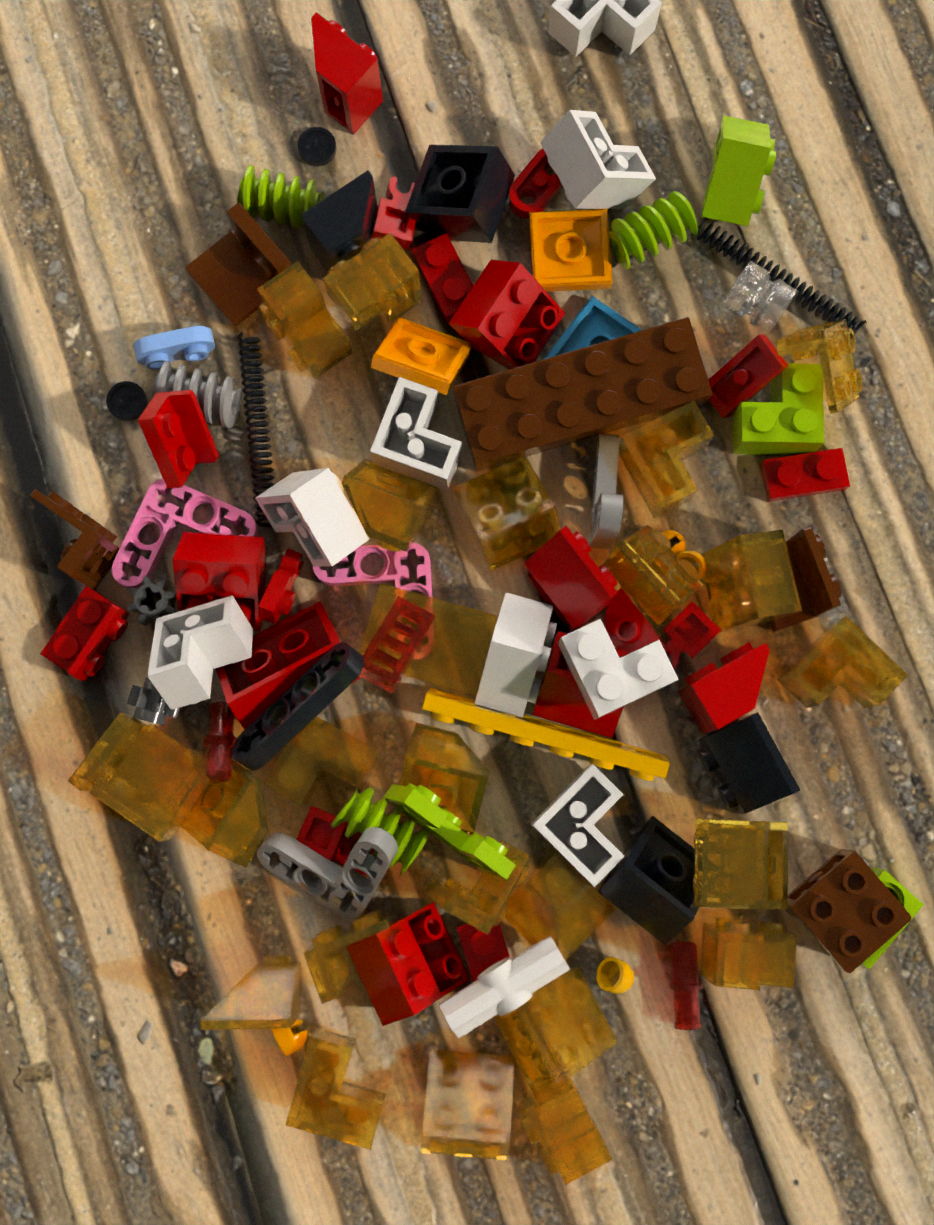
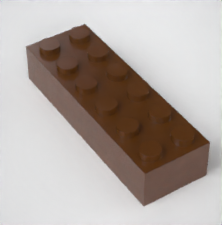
M689 317L453 386L454 399L476 472L598 436L599 433L606 434L704 405L713 395Z

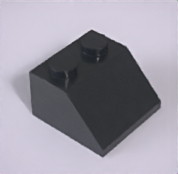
M429 145L405 214L409 218L442 234L447 233L448 237L457 241L492 243L515 174L498 146Z
M369 170L301 214L310 249L336 285L345 279L349 281L358 277L364 271L365 266L369 264L373 244L371 236L378 208L373 176Z
M758 712L740 717L698 739L702 747L697 750L699 758L708 772L714 770L721 783V786L717 787L718 793L729 810L734 808L736 813L746 814L800 791Z
M652 815L622 853L624 857L608 873L598 892L666 946L694 920L719 867Z

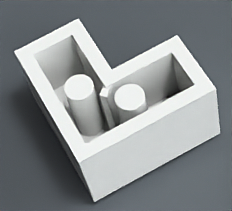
M556 0L550 9L548 33L575 57L601 32L628 55H631L655 31L662 2L659 0Z
M569 110L540 142L548 157L549 165L556 172L565 189L567 199L573 204L575 209H626L656 180L639 146L613 145L596 112Z
M399 377L372 444L370 454L375 465L448 491L462 456V442L429 430L439 406L438 390Z
M329 468L293 472L255 498L275 532H293L313 566H334L369 540L363 529L364 521L361 515L350 506L343 494L344 487L341 480Z
M505 593L476 696V705L523 718L527 702H536L542 680L534 677L536 671L545 672L551 651L549 647H551L557 623L549 622L553 605Z
M233 595L156 618L147 676L171 710L210 699L213 669L251 658L253 628Z
M601 619L562 636L557 643L594 720L679 680L660 640L619 658Z
M593 764L588 765L531 823L571 866L594 887L624 857L594 826L624 794Z

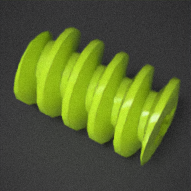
M252 165L248 166L240 181L237 203L239 202L252 218L260 214L262 220L271 221L275 216L277 224L285 225L290 219L292 227L295 228L303 226L302 213L324 200L323 191L320 193L316 192V184L313 179L309 180L305 189H301L300 177L294 176L290 186H287L285 173L279 172L275 182H271L270 170L264 168L260 178L257 179L255 167Z
M673 191L666 199L659 198L655 200L653 206H642L639 209V213L629 212L625 216V220L621 218L614 219L611 222L609 231L610 244L623 269L628 270L631 267L629 256L633 255L635 260L641 264L645 261L644 249H647L650 255L655 257L659 254L658 242L666 250H670L673 247L671 236L674 235L677 241L682 244L687 240L685 229H688L693 235H697V220L689 201L681 193Z
M369 787L361 793H358L357 789L335 817L331 826L336 828L346 821L348 823L345 832L346 838H350L357 832L362 834L370 827L386 830L394 837L398 845L397 853L388 870L400 862L402 864L401 876L424 847L428 837V830L422 828L415 834H412L415 821L412 818L398 824L401 816L399 808H395L385 814L388 804L386 798H381L372 804L374 789ZM374 849L372 855L376 858L378 851Z

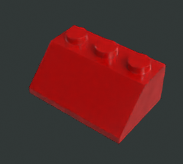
M321 601L254 635L251 658L216 668L226 702L244 730L327 651L342 642Z

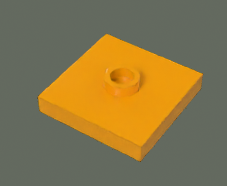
M608 209L529 213L532 276L546 292L612 288Z
M398 317L373 355L371 368L397 378H405L447 395L470 354L472 344Z

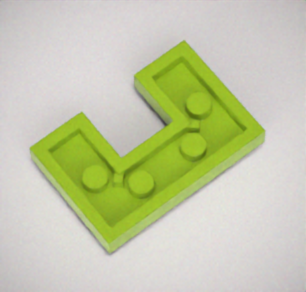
M408 783L407 786L392 784L383 796L389 803L399 808L401 812L412 818L422 828L428 830L430 834L478 870L507 880L516 867V864L505 857L508 849L490 836L484 838L475 832L472 836H469L459 828L462 821L448 810L440 808L438 804L441 798L423 785L416 787L411 783Z

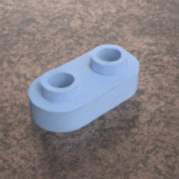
M192 326L142 337L134 342L133 347L136 361L139 364L146 365L147 369L156 370L161 369L165 361L172 362L182 359L187 361L203 360L209 356V352L214 350L215 343L210 328Z

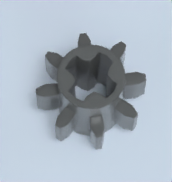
M145 576L143 578L144 585L139 587L138 590L135 588L129 589L134 595V603L130 604L127 609L133 613L142 612L138 623L147 626L151 619H154L156 622V618L178 612L174 609V601L177 600L176 591L166 592L170 582L165 578H162L158 585H155L150 578ZM154 594L162 598L156 602L157 609L155 610L147 606L153 602L152 596Z
M145 678L143 687L132 685L127 704L136 706L134 718L164 726L167 716L177 718L180 708L171 710L149 678Z

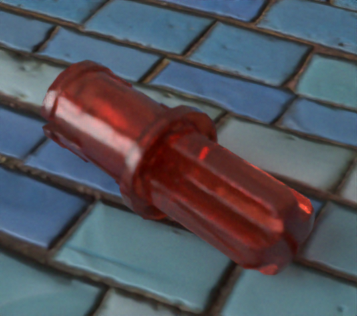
M224 701L215 702L209 706L208 734L203 740V744L207 748L206 776L210 782L215 784L228 782L231 778L232 748L237 739L234 736L235 715L229 706L225 713L226 702Z
M676 941L671 945L673 982L669 983V989L673 990L674 1028L680 1030L701 1029L699 990L703 989V983L698 980L697 945L692 941Z

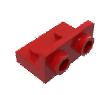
M192 390L158 392L154 395L139 417L138 422L167 488H182L196 464L215 463L219 453L195 393Z
M85 586L40 655L66 670L67 674L73 678L86 681L88 676L93 677L102 667L105 661L103 654L110 643L118 641L126 631L128 626L126 619L130 613L90 587Z

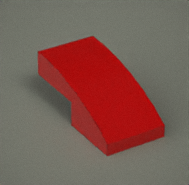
M311 805L296 840L326 859L344 866L354 845L362 834L357 832L350 838H346L345 832L348 826L346 821L333 828L331 824L336 815ZM373 848L371 849V851H370V853H369V854H371V855L373 854V851H374ZM355 868V870H356L358 873L363 874V875L369 877V876H368L367 874H365L363 871H361V870Z

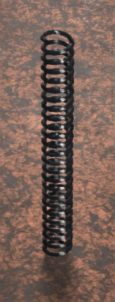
M704 218L698 226L697 240L704 238L703 244L705 245L710 242V249L716 247V253L723 251V257H727L730 254L729 261L736 259V266L743 263V270L750 266L749 274H753L756 271V278L763 275L762 282L764 283L769 280V287L777 282L775 291H779L782 287V295H786L790 291L788 299H793L796 296L795 304L800 303L804 298L801 304L802 308H805L810 303L808 312H812L817 307L815 317L824 311L821 320L824 321L830 316L828 325H832L837 320L834 326L835 329H839L845 322L841 330L842 334L846 333L852 326L848 333V338H851L867 323L866 320L859 323L860 316L852 319L853 311L845 315L846 307L839 310V303H836L831 308L833 299H829L824 304L826 294L818 299L820 291L816 290L811 295L813 286H809L804 291L807 284L805 281L798 286L800 277L795 278L790 284L793 273H790L783 280L787 270L783 269L777 275L780 264L776 265L769 273L773 260L769 261L763 268L767 257L763 256L756 264L760 252H756L750 259L754 251L753 247L742 257L747 243L743 244L736 252L741 242L740 239H737L728 250L734 235H730L722 245L727 231H724L716 240L721 230L720 226L708 238L714 222L710 223L703 233L702 231L708 219Z
M241 332L237 336V339L240 341L238 343L240 348L238 353L242 356L239 359L240 363H242L240 369L243 371L241 377L244 379L242 381L244 386L242 392L246 394L243 400L246 402L244 408L247 409L244 414L248 417L245 422L248 424L246 430L249 432L247 438L250 440L248 446L251 448L248 451L251 455L249 461L253 463L250 466V469L253 471L251 477L254 478L252 485L255 486L252 492L256 494L253 500L257 502L255 498L263 492L256 490L260 488L268 489L275 484H256L255 482L270 481L275 477L273 475L255 476L257 473H271L274 469L272 467L256 469L254 467L257 465H271L273 461L269 459L254 461L253 459L268 458L273 454L271 452H260L257 454L252 452L254 450H268L272 446L269 444L252 445L254 442H269L271 438L268 436L251 437V435H266L270 430H250L251 427H266L269 425V422L257 421L251 423L249 422L251 419L263 420L268 415L266 413L249 415L248 413L264 412L268 408L260 405L267 402L265 398L247 399L249 396L262 397L266 394L265 391L247 392L246 390L263 389L266 385L264 383L246 384V381H263L265 377L262 375L245 377V374H261L264 369L258 367L263 364L261 360L244 362L243 359H259L263 355L257 352L262 348L259 345L242 347L243 343L258 344L261 339L258 337L241 339L243 335ZM243 351H247V352H251V353H247V354L244 355L242 352H243ZM245 366L254 367V368H249V369H247V370L244 369ZM249 404L260 405L251 408L248 407ZM257 502L254 505V508L257 509L255 516L258 517L255 521L256 524L262 527H272L270 523L260 522L268 519L266 515H259L263 510L261 507H258L259 504Z

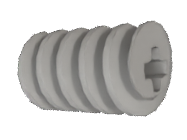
M165 361L154 381L152 398L158 392L192 390L195 393L203 416L209 424L214 425L221 421V425L224 428L229 429L233 427L241 407L242 389L241 387L237 390L233 389V378L231 376H227L222 386H219L217 373L212 372L208 380L203 382L201 369H195L190 379L187 378L186 365H180L174 375L172 374L171 362Z

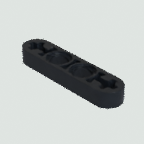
M341 642L333 646L238 736L232 748L233 759L252 771L263 767L355 681L363 669L364 657L348 643Z

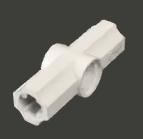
M548 936L530 946L512 959L507 957L493 964L478 975V980L440 1002L439 1006L450 1028L460 1038L497 1014L504 1016L519 1008L533 996V992L566 973L570 968L552 937Z

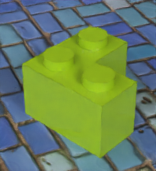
M723 115L713 151V166L702 203V217L748 226L752 213L759 214L765 193L764 190L759 189L763 175H771L776 158V151H773L775 139L770 138L769 124Z
M787 363L789 366L771 381V402H741L732 415V454L798 455L816 452L824 444L823 364Z

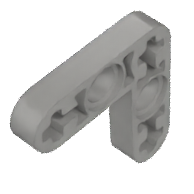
M599 433L597 437L589 545L591 548L611 549L621 529L623 495L616 494L619 435Z
M377 827L367 828L354 845L343 868L291 836L282 832H272L257 850V857L260 863L270 872L338 914L347 918H358L367 907L393 861L398 845L394 837L386 830ZM372 848L378 851L376 858L369 854ZM355 868L363 871L370 879L359 874ZM309 871L315 873L320 879L314 877ZM349 889L356 893L354 898L348 894Z

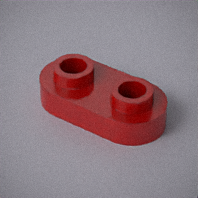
M543 148L537 152L510 186V208L517 216L529 219V213L543 212L563 188L557 174L549 175L545 172L551 166L548 163V157ZM532 197L535 201L532 204H525L521 199Z

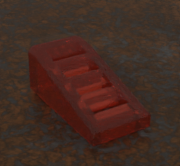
M398 596L363 654L364 666L359 676L390 693H394L429 630L435 615ZM401 615L418 624L419 627L417 630H414L397 621L398 616ZM392 630L410 639L409 644L407 645L390 636V631ZM384 645L402 656L400 659H397L381 650L382 646ZM374 661L393 670L392 673L374 664Z

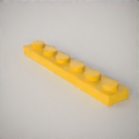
M431 687L426 693L422 707L423 710L430 711V717L437 721L454 723V719L471 723L469 728L479 733L493 735L494 730L510 734L509 740L515 743L533 746L534 741L549 745V751L556 755L573 758L574 753L590 757L589 762L605 769L612 770L614 764L630 769V775L647 781H653L655 776L666 779L670 766V761L665 754L523 714L522 718L475 704L473 699Z

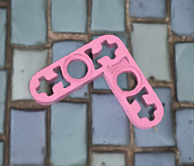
M159 479L149 487L113 561L111 568L112 576L123 587L127 589L135 588L137 590L144 585L143 578L145 576L152 579L177 524L198 533L235 535L229 528L221 525L223 512L226 511L228 513L224 518L227 522L240 525L242 520L245 521V526L249 530L247 536L258 537L259 527L254 518L246 511L186 485H183L182 488H167L164 479ZM170 489H172L171 494L177 500L186 503L184 510L172 503H166L164 508H162L163 503L158 499L160 493L168 494ZM200 504H209L214 509L213 518L207 524H197L193 520V511ZM148 524H155L160 528L159 539L151 545L142 544L139 537L141 529ZM220 526L219 533L215 532ZM133 546H136L144 553L151 555L149 559L142 555L140 556L137 567L142 570L139 577L131 576L129 581H127L128 574L123 570L126 564L129 566L135 564L139 555L131 550Z
M417 543L361 545L349 554L355 555L353 562L357 574L355 577H349V568L337 569L335 576L329 577L326 570H321V566H313L317 578L327 586L395 583L399 649L404 657L411 661L419 662L431 656L435 647L430 556L425 547ZM408 553H416L417 559L424 560V564L417 565V580L426 579V585L410 583L401 586V580L410 581L408 567L401 565V561L408 560ZM370 554H376L384 561L381 572L373 576L367 575L361 570L363 558ZM348 555L340 560L338 564H350ZM416 591L425 596L426 606L421 612L410 613L403 607V599L409 592ZM428 618V625L419 624L421 638L428 639V645L421 646L420 653H413L411 646H405V640L412 639V625L403 626V620L417 622Z

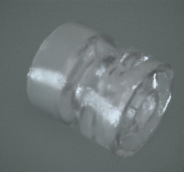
M751 260L728 292L722 306L739 317L745 314L749 315L750 324L769 335L798 290L781 279L772 282L770 280V272Z

